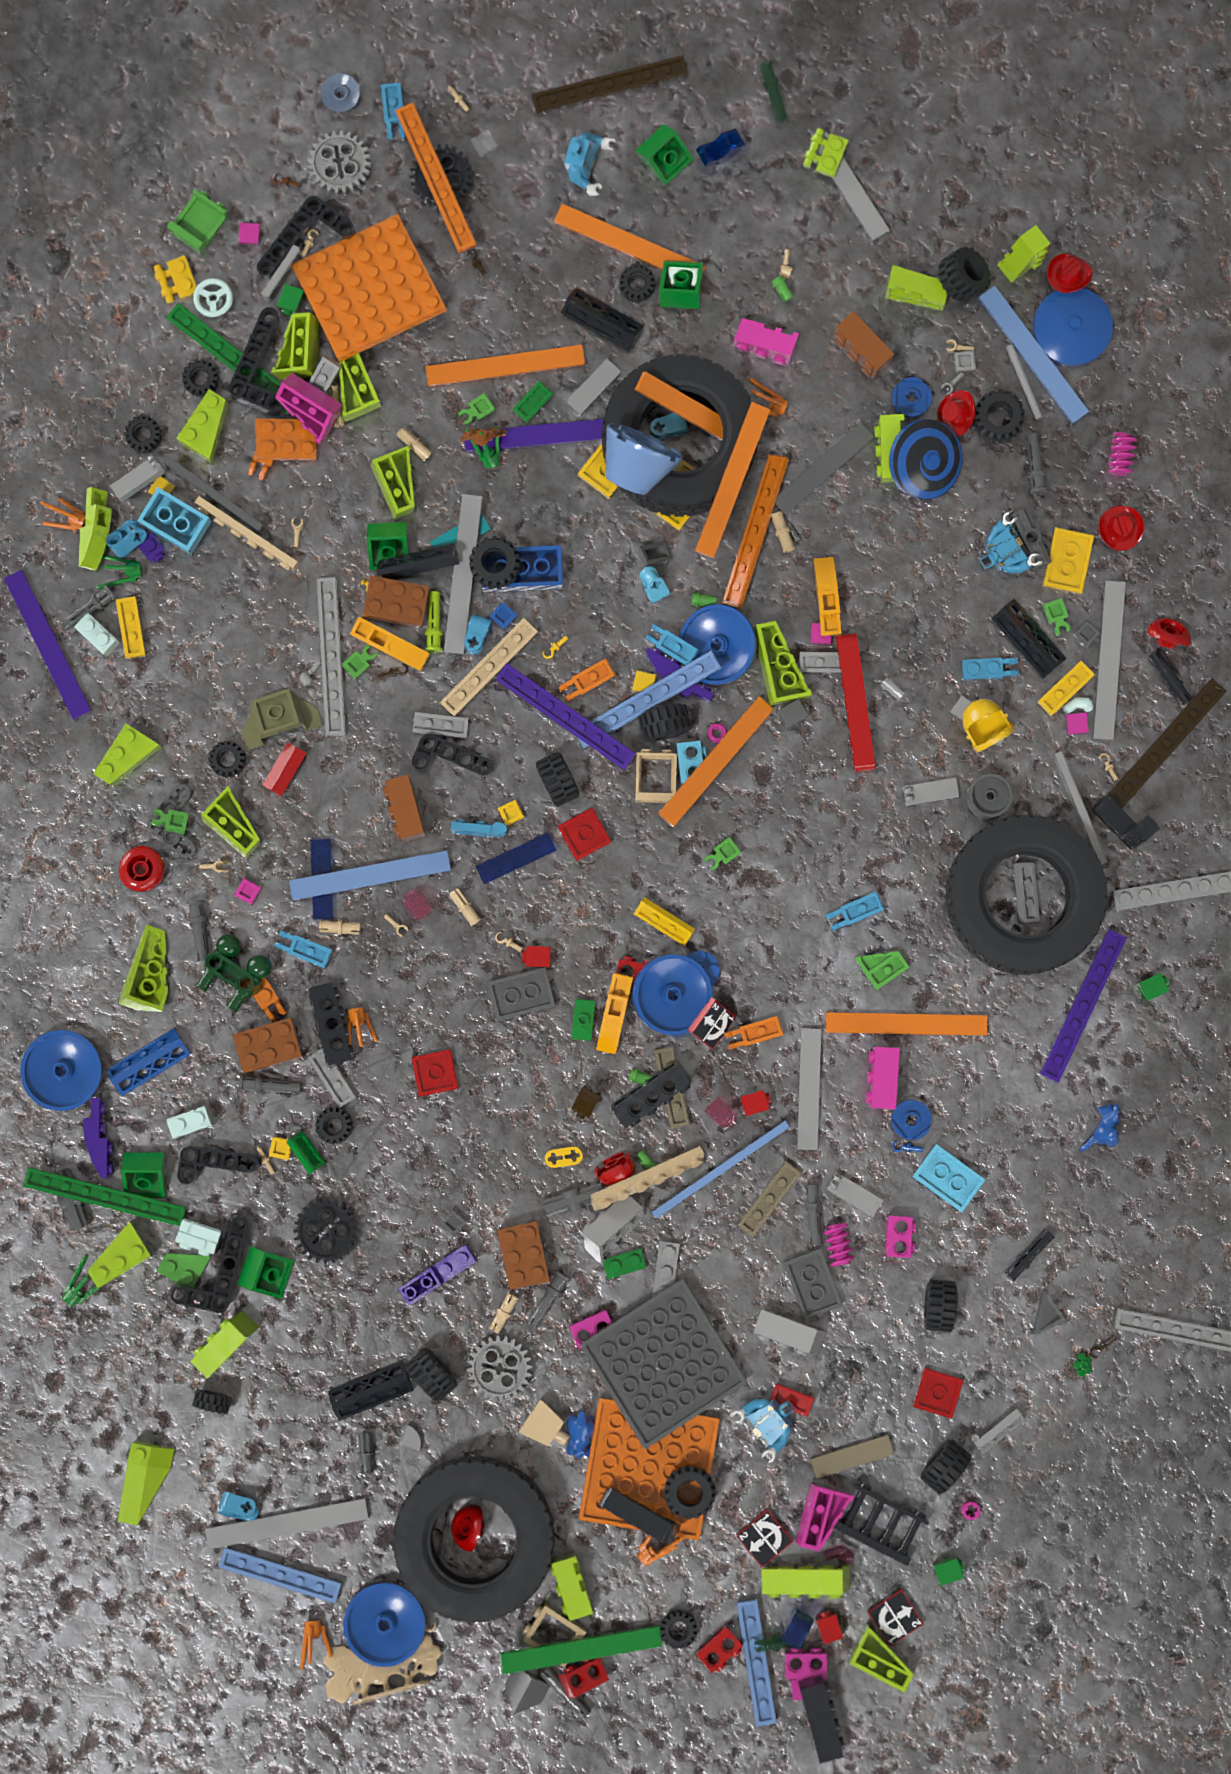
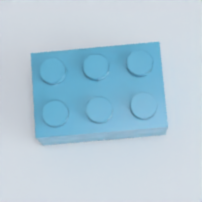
M159 487L137 520L142 527L190 555L193 554L212 523L208 516Z

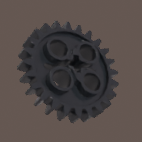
M438 144L435 152L448 181L452 179L459 181L457 185L450 186L458 204H460L459 197L466 198L464 191H471L468 185L473 184V180L470 179V177H473V172L469 171L472 169V165L466 164L468 157L462 158V151L456 154L455 146L452 150H449L448 144H446L444 149H441V145ZM412 161L413 166L416 168H410V173L414 175L409 176V179L413 182L411 188L416 189L414 191L415 196L421 194V202L427 199V206L433 202L434 207L437 208L438 206L428 184L425 183L426 179L418 162ZM445 161H451L453 163L450 167H444L442 165Z
M325 1198L324 1204H322L320 1199H317L316 1206L310 1202L311 1209L303 1207L302 1209L305 1214L297 1215L301 1221L294 1222V1224L299 1226V1229L293 1230V1232L299 1234L294 1240H300L301 1242L297 1248L304 1247L302 1255L307 1252L310 1253L308 1259L311 1260L315 1256L316 1263H319L321 1258L324 1264H327L329 1258L332 1263H335L336 1256L343 1260L342 1253L349 1255L350 1253L347 1248L354 1249L355 1246L351 1242L358 1241V1238L353 1236L359 1232V1230L354 1229V1226L359 1223L352 1222L356 1215H349L348 1212L351 1208L349 1207L344 1210L343 1202L337 1206L336 1199L331 1204H329L328 1198ZM324 1211L331 1213L332 1218L328 1223L321 1219ZM336 1218L340 1219L329 1230L330 1236L324 1235L316 1244H313V1241L323 1232L322 1227H329ZM310 1225L317 1228V1234L314 1237L307 1234V1228ZM339 1225L343 1226L346 1230L343 1237H339L335 1233V1229ZM323 1240L330 1241L331 1248L329 1251L322 1250L321 1242Z

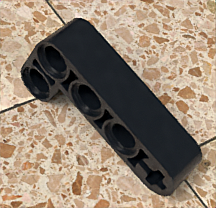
M425 734L421 737L412 757V765L418 772L427 771L434 757L483 778L489 777L493 773V765L489 759L432 734ZM427 739H432L435 742L431 749L424 747V742ZM445 747H451L453 753L451 756L445 757L442 755V750ZM464 755L471 757V762L467 765L460 762L461 757ZM420 757H424L427 761L423 767L416 765V760ZM475 759H478L477 764L483 766L487 763L489 770L481 772V768L475 765Z
M187 1146L180 1153L177 1178L182 1184H192L198 1178L199 1166L250 1173L257 1171L261 1164L260 1159L253 1154ZM190 1149L195 1152V1158L192 1161L186 1158V1152ZM209 1152L215 1155V1161L212 1164L206 1161V1155ZM229 1155L235 1158V1164L231 1167L225 1161ZM250 1158H252V1162H255V1166H251V1169H249V1165L240 1164L241 1160L249 1161ZM187 1169L192 1172V1179L190 1181H186L183 1178V1172Z
M610 1486L607 1487L598 1504L665 1544L673 1542L681 1527L673 1520L660 1516Z

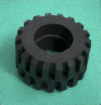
M959 248L942 259L938 266L939 281L943 285L942 288L955 301L958 300L961 303L969 302L985 292L990 286L991 272L988 269L989 266L985 262L984 257H981L980 253L974 251L973 248Z
M1000 389L998 392H995V390L990 391L989 394L986 393L977 403L973 425L974 429L977 428L978 430L977 434L979 436L982 434L985 441L990 439V443L998 441L999 444L1005 440L1008 442L1021 429L1025 419V409H1022L1023 404L1021 401H1017L1018 397L1016 395H1010V391L1003 393V390ZM994 407L1003 408L1008 412L1010 422L1005 426H996L988 419V411Z
M492 536L490 539L486 537L484 541L477 542V546L473 547L472 554L469 557V565L477 583L479 582L481 586H487L491 590L493 588L499 590L503 586L508 587L510 582L516 580L515 577L519 574L520 559L516 547L510 541H506L503 537L497 538V536ZM491 553L504 555L507 560L504 570L499 573L487 572L483 567V560L487 555Z
M686 704L666 705L646 711L638 716L643 740L646 742L673 738L685 734L692 729Z
M558 751L536 762L537 771L554 805L559 807L579 797V789L563 756Z
M929 1280L924 1301V1326L926 1330L952 1332L957 1312L958 1294L955 1281Z
M425 1347L406 1363L407 1371L434 1401L440 1402L458 1386L455 1377L445 1364L431 1350Z
M951 1439L943 1444L922 1470L920 1479L941 1495L948 1491L964 1473L971 1462L972 1455Z
M685 1465V1467H679L666 1480L664 1487L665 1500L671 1511L676 1513L678 1517L697 1519L701 1515L704 1516L712 1508L713 1502H715L716 1490L712 1477L704 1469L698 1468V1466ZM687 1480L696 1481L702 1488L701 1498L693 1504L682 1502L678 1496L680 1484Z

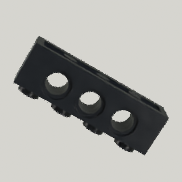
M332 982L308 988V995L327 1068L350 1063L352 1061L351 1057L354 1056L352 1045H348L347 1042L349 1031L347 1025L343 1026L341 1018H344L342 1006L338 1007L337 999L339 998V992L337 987H333ZM329 1001L332 1004V1008L324 1010L321 1003ZM334 1020L337 1023V1028L329 1029L326 1026V1022ZM334 1039L340 1040L342 1047L340 1049L333 1048L331 1041Z
M677 1059L615 1101L611 1106V1110L624 1128L628 1126L634 1127L641 1121L640 1118L646 1114L647 1116L652 1115L657 1110L656 1107L662 1103L666 1105L671 1102L675 1094L687 1091L690 1088L691 1077ZM670 1080L675 1085L672 1088H667L664 1086V1082ZM649 1092H655L658 1094V1097L656 1099H650L648 1098L647 1094ZM638 1103L641 1105V1109L633 1110L631 1105Z

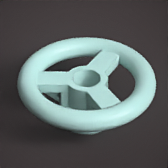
M210 278L202 281L196 287L193 300L195 307L201 314L208 317H218L225 314L231 307L233 294L227 283L220 279ZM211 284L222 287L217 292H208L203 288ZM227 294L225 305L220 310H217L222 305V296ZM199 295L206 298L210 311L202 307ZM216 296L217 299L215 301H211V297Z

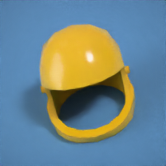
M991 699L973 701L963 712V727L968 734L966 737L968 740H971L972 748L976 753L990 747L1015 731L1013 724L1008 719L1007 713L1005 714L1001 707Z

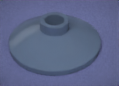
M337 73L329 76L323 82L320 94L324 105L334 112H346L357 104L360 97V89L353 77ZM340 92L344 93L342 98L337 97Z

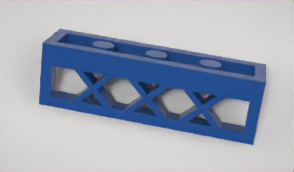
M176 1028L107 1068L106 1071L112 1084L123 1096L188 1057L191 1053L183 1043ZM180 1046L183 1052L180 1054L171 1055L172 1051ZM159 1058L165 1059L164 1063L160 1066L154 1065L155 1061ZM148 1069L147 1074L137 1076L139 1070ZM125 1079L131 1080L130 1084L124 1088L119 1085Z

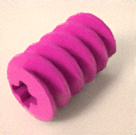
M1114 432L1113 436L1116 438L1112 439V444L1115 446L1111 447L1113 454L1110 455V459L1112 461L1108 464L1112 469H1109L1107 473L1114 476H1126L1128 473H1133V470L1128 468V466L1134 465V462L1130 461L1129 458L1135 457V454L1131 453L1130 450L1136 449V446L1132 445L1131 442H1136L1138 439L1127 433Z
M848 1223L825 1226L828 1230L824 1232V1235L830 1236L825 1242L832 1244L827 1248V1251H833L829 1259H835V1262L830 1264L831 1267L852 1263L850 1261L855 1258L854 1255L848 1254L853 1250V1247L846 1246L851 1242V1239L845 1238L850 1232L843 1230L848 1226Z

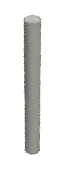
M1011 344L1006 347L1035 419H1041L1043 415L1015 347Z

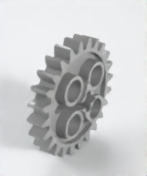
M333 130L330 137L327 133H324V140L318 137L319 144H312L315 151H308L309 155L312 156L307 158L308 163H310L307 166L308 171H312L310 177L315 178V185L321 183V190L327 187L329 194L333 189L336 195L339 194V190H342L344 195H346V189L348 188L351 192H354V185L360 188L359 181L366 182L363 175H370L369 170L366 169L371 167V163L367 162L371 159V156L366 154L369 152L368 147L362 148L364 141L358 142L357 135L351 138L350 132L344 136L342 130H340L339 135H336ZM335 146L339 148L343 179H340ZM346 148L352 149V152L348 155L342 153ZM325 152L333 153L330 158L323 157ZM354 167L356 170L354 173L348 174L346 169ZM329 171L336 172L334 177L326 176Z
M497 1335L496 1341H493L490 1336L489 1343L482 1340L481 1344L483 1347L481 1348L476 1345L477 1353H470L474 1360L467 1361V1363L472 1365L467 1371L472 1372L473 1375L469 1376L468 1380H475L472 1387H479L478 1394L484 1391V1398L490 1394L492 1401H494L496 1396H499L500 1402H502L503 1396L511 1400L510 1394L513 1393L517 1397V1389L524 1391L525 1389L522 1384H529V1381L525 1378L532 1376L530 1372H527V1369L533 1368V1365L527 1364L531 1357L524 1356L528 1351L527 1349L520 1350L522 1343L517 1346L514 1345L515 1338L508 1342V1336L501 1340L500 1336ZM488 1351H495L498 1358L496 1361L491 1362L487 1359L486 1354ZM514 1355L517 1358V1364L514 1366L508 1365L506 1362L507 1356ZM482 1363L498 1366L499 1363H502L503 1368L517 1370V1373L503 1370L499 1374L497 1369L483 1367ZM484 1371L492 1372L493 1379L491 1381L483 1380L482 1373ZM510 1375L513 1378V1384L510 1386L504 1385L502 1377Z

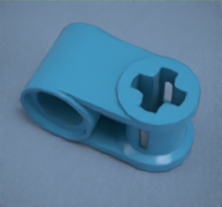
M130 519L108 535L106 544L117 557H125L135 547L144 542L146 532L144 529L139 528L136 520Z
M472 614L464 639L466 650L471 655L479 654L482 651L492 625V620ZM474 640L477 641V645L471 648L470 643H473Z
M223 1492L217 1513L226 1517L252 1521L258 1517L259 1509L250 1498ZM251 1506L252 1510H248L246 1513L244 1510L249 1509Z

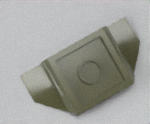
M288 688L252 700L250 714L241 734L246 750L249 751L264 746L263 738L302 725L306 732L323 725L318 709L297 697Z

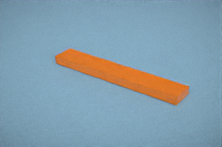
M647 372L642 373L635 391L722 441L723 426L719 414Z

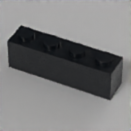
M822 1675L798 1681L820 1764L844 1758L842 1750L846 1748L843 1737H838L837 1731L841 1730L838 1718L833 1719L832 1715L836 1710L833 1700H828L827 1694L831 1693L828 1681L824 1682Z

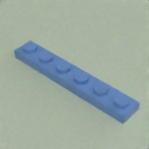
M228 1547L224 1548L218 1567L331 1603H336L342 1584L332 1579Z
M757 1599L737 1602L756 1727L776 1724Z

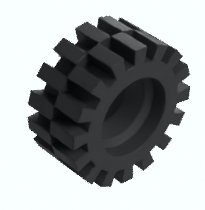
M632 264L630 268L626 267L625 271H622L620 278L622 295L624 294L627 300L628 298L631 299V302L636 300L637 303L641 302V300L646 301L647 297H651L655 289V276L652 274V270H648L645 265L642 267L641 264H637V266ZM635 276H640L645 281V286L640 290H634L630 286V280Z
M195 359L193 363H188V367H184L182 381L190 394L202 398L209 389L213 392L216 391L215 388L219 385V376L216 368L209 361L206 362L204 359L198 361ZM199 371L206 372L208 374L207 382L204 385L195 384L193 381L195 373Z
M139 415L138 418L135 416L133 417L134 420H129L128 426H125L126 432H124L126 441L134 451L150 453V450H155L156 446L160 445V439L162 440L160 426L150 416L146 415L144 417ZM141 427H147L151 432L149 439L146 441H139L136 438V432Z
M232 741L218 742V745H214L212 751L209 752L210 758H208V761L210 762V767L217 775L224 778H232L235 775H239V772L244 769V764H246V755L243 749ZM224 752H231L235 756V761L233 765L224 767L220 763V756Z
M327 1108L316 1118V1133L326 1143H341L352 1132L353 1124L351 1117L340 1108ZM331 1118L339 1119L342 1125L341 1130L336 1134H332L326 1129V1123Z
M196 1389L192 1406L204 1411L228 1414L232 1398L221 1393Z
M673 1610L671 1613L666 1614V1617L662 1620L660 1627L663 1641L668 1646L670 1645L674 1649H682L683 1647H689L694 1642L697 1636V1624L694 1617L687 1611ZM675 1622H682L686 1625L687 1632L684 1636L675 1637L671 1633V1626Z

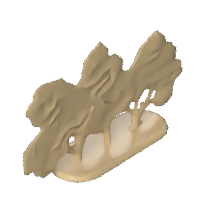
M424 1634L421 1645L409 1659L390 1667H377L367 1664L344 1645L331 1647L332 1657H329L328 1652H326L327 1656L323 1660L327 1668L335 1673L325 1684L327 1697L329 1699L334 1698L336 1702L343 1704L347 1702L352 1693L358 1692L362 1694L363 1698L353 1701L351 1706L428 1685L430 1684L429 1681L414 1683L412 1680L418 1672L428 1676L434 1675L438 1670L437 1659L443 1653L440 1651L439 1646L433 1645L432 1638L427 1634ZM411 1662H415L414 1671L411 1670L409 1675L407 1668ZM421 1664L422 1669L418 1670V1665ZM400 1668L405 1669L404 1674L400 1671ZM393 1674H400L405 1677V1686L390 1690L387 1680ZM357 1682H360L361 1688L356 1686ZM369 1684H381L385 1692L368 1696Z

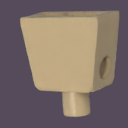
M542 1398L519 1430V1433L546 1446H549L553 1439L564 1445L570 1436L560 1429L565 1421Z

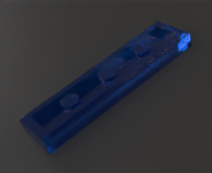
M546 833L476 866L484 885L557 850L549 833Z
M331 839L310 840L311 876L332 873ZM333 893L312 897L313 920L334 919Z

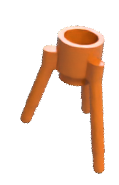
M749 378L751 383L773 396L771 398L753 389L750 390L752 394L771 402L769 408L772 411L768 415L777 417L779 414L783 416L788 400H785L783 396L776 394L753 378Z
M59 497L58 500L74 512L69 513L41 501V505L69 517L67 522L70 523V525L44 521L43 525L69 529L75 532L85 527V512L77 509L63 498Z
M364 1008L348 1010L349 1016H346L349 1037H347L348 1045H351V1029L353 1025L356 1026L359 1046L363 1047L360 1025L364 1024V1020L374 1042H378L369 1020V1015L364 1013Z
M648 1535L646 1540L638 1547L640 1552L637 1553V1556L641 1563L647 1567L657 1559L677 1549L678 1546L676 1544L685 1538L679 1537L671 1544H667L657 1551L652 1545L647 1546L653 1538Z
M321 1621L305 1622L300 1669H304L307 1642L308 1664L312 1663L313 1638H320V1633L322 1634L328 1655L332 1657L331 1647L326 1635V1627L321 1626Z

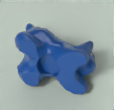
M1118 1104L1097 1107L1102 1117L1101 1122L1094 1131L1093 1136L1080 1147V1151L1089 1149L1094 1143L1110 1147L1118 1144L1119 1131L1116 1125L1119 1123L1121 1108Z
M580 1411L578 1417L571 1415L567 1418L566 1422L570 1434L566 1453L568 1455L573 1454L578 1459L584 1455L589 1457L591 1450L590 1437L595 1427V1418L592 1416L586 1418L585 1412Z

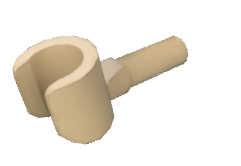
M788 249L785 250L784 261L780 271V275L786 278L790 277L793 267L787 266L790 254Z
M952 339L947 340V344L955 345L952 349L946 348V351L950 354L957 350H974V346L959 345Z
M293 518L291 524L294 530V547H299V534L304 528V523L301 519V524L295 526V519Z
M218 860L212 864H200L199 868L214 869L218 873L228 872V870H223L222 864L228 863V861Z
M388 914L384 916L396 929V933L403 937L399 934L398 930L400 927H404L408 931L407 926L400 925Z

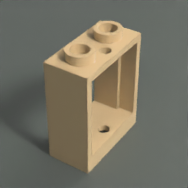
M641 749V753L637 752L635 802L667 803L676 792L677 753H673V750H661V753H653L651 749ZM642 760L671 761V793L641 792Z
M545 1603L543 1607L539 1605L533 1616L536 1619L532 1625L528 1623L522 1632L525 1635L523 1641L530 1646L542 1645L531 1637L546 1613L575 1631L571 1640L583 1638L587 1629L573 1620L569 1621L567 1616L564 1617V1614Z

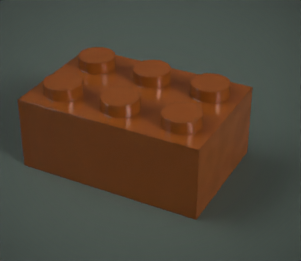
M854 311L836 326L833 336L835 338L834 342L839 348H844L848 352V357L854 363L858 362L862 366L861 370L867 377L871 376L875 379L892 363L894 353Z
M370 576L362 618L421 629L429 586Z
M409 775L385 780L386 786L382 788L385 798L390 800L391 803L388 806V810L392 820L395 819L396 821L393 829L397 839L400 838L402 842H407L425 837L424 826Z
M287 1018L232 1034L244 1074L304 1057L293 1018Z
M538 1221L497 1230L510 1290L550 1281Z

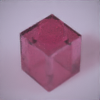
M411 890L403 897L405 899L402 902L417 922L433 911L432 907L418 890L415 892Z
M719 1097L704 1111L720 1128L723 1126L728 1128L736 1120L733 1117L736 1113Z

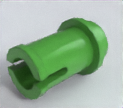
M781 275L772 281V287L776 288L783 302H786L794 297V294L786 283L787 279Z
M698 591L693 593L691 604L695 605V607L697 605L703 607L716 605L717 596L699 594L700 592Z
M632 1068L628 1080H631V1083L642 1084L651 1078L652 1075L638 1071L639 1068Z
M642 1150L634 1157L645 1170L658 1165L657 1162L655 1163L649 1157L645 1150Z

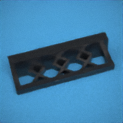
M575 288L567 297L561 311L562 315L627 351L632 349L637 336L644 328V325L578 288ZM577 296V297L583 299V301H580V300H578V299H576V298H574V297ZM610 316H613V317L617 318L618 320H614V319L610 318ZM627 326H631V327L635 328L636 331H634V330L628 328Z
M455 543L379 560L376 573L377 576L381 575L382 578L397 579L460 564V559Z
M1015 599L991 618L1043 678L1067 659ZM1010 607H1013L1018 615L1014 614ZM1038 638L1041 639V641L1044 643V645H1042V644L1038 641ZM1051 653L1054 654L1055 657L1058 659L1057 662H1056V660L1051 656Z
M401 1361L327 1392L332 1409L337 1419L341 1421L414 1391V1388L408 1377L405 1364ZM401 1369L402 1375L395 1378L391 1377L393 1372ZM375 1379H383L378 1385L372 1384ZM364 1386L361 1392H353L356 1387ZM341 1393L345 1394L343 1399L335 1402L334 1396Z

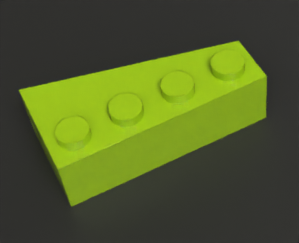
M776 621L757 624L754 627L757 639V652L769 705L793 702L797 699H808L812 693L808 689L804 681L805 679L799 671Z
M811 1565L798 1566V1569H794V1566H765L762 1568V1594H768L770 1598H778L780 1594H788L789 1598H800V1595H808V1598H821V1595H829V1598L837 1599L850 1590V1565H842L840 1569H834L832 1565L819 1566L818 1569H814V1566Z

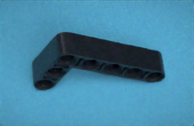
M308 197L259 260L257 270L260 277L265 281H270L292 246L298 247L307 236L308 231L316 223H319L341 240L349 239L355 234L353 223L319 197ZM312 204L319 205V208L315 211L309 209ZM329 215L335 217L332 222H326L325 218ZM300 220H307L305 226L297 225ZM343 227L351 228L347 234L341 233V229ZM294 235L295 239L292 242H287L286 237ZM281 250L283 255L279 258L274 257V253ZM265 266L272 267L268 273H263L262 269Z
M266 307L261 311L229 384V392L233 399L272 416H280L285 410L281 403L277 409L270 408L271 403L279 402L275 398L276 394L253 385L280 323L277 311L272 307ZM266 316H275L272 322L265 321ZM260 333L267 334L264 340L257 339ZM252 351H259V355L256 358L249 356ZM249 368L252 370L250 375H242L244 369ZM241 386L244 388L242 393H234L236 387ZM255 394L262 395L261 400L257 402L253 401L252 397Z
M1105 795L1092 808L1094 814L1131 850L1146 843L1160 829L1159 825L1150 816H1145L1135 823L1108 795Z
M234 1214L228 1220L211 1291L183 1284H175L169 1290V1296L174 1303L216 1313H222L228 1308L248 1229V1220L243 1215ZM241 1218L243 1226L240 1229H235L233 1222ZM232 1238L238 1239V1246L234 1249L228 1246V1242ZM225 1259H233V1266L231 1268H224L223 1262ZM222 1278L228 1279V1285L225 1288L218 1286V1282ZM177 1289L184 1290V1296L181 1299L174 1298V1292ZM201 1293L204 1295L203 1301L199 1304L194 1303V1296ZM216 1298H222L224 1301L220 1308L213 1306Z

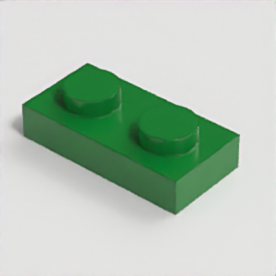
M641 1248L606 1258V1261L603 1263L607 1279L646 1268Z

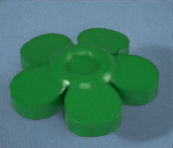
M1084 1353L1078 1354V1361L1074 1362V1368L1078 1369V1376L1084 1377L1085 1374L1091 1373L1092 1368L1089 1365L1092 1363V1359L1090 1356H1085Z

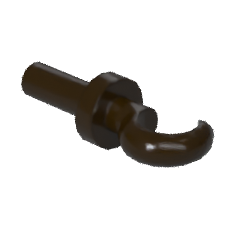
M468 250L466 256L469 253L475 254L472 258L473 267H477L482 276L486 275V271L481 266L482 261L477 259V252L475 250Z
M402 664L406 669L405 672H400L398 668L394 670L390 668L389 672L378 675V678L381 680L389 676L394 678L395 674L405 675L408 672V667Z
M1113 1336L1107 1342H1101L1100 1347H1092L1090 1350L1091 1357L1097 1358V1356L1092 1354L1096 1349L1100 1352L1103 1350L1108 1351V1347L1118 1340L1117 1337Z

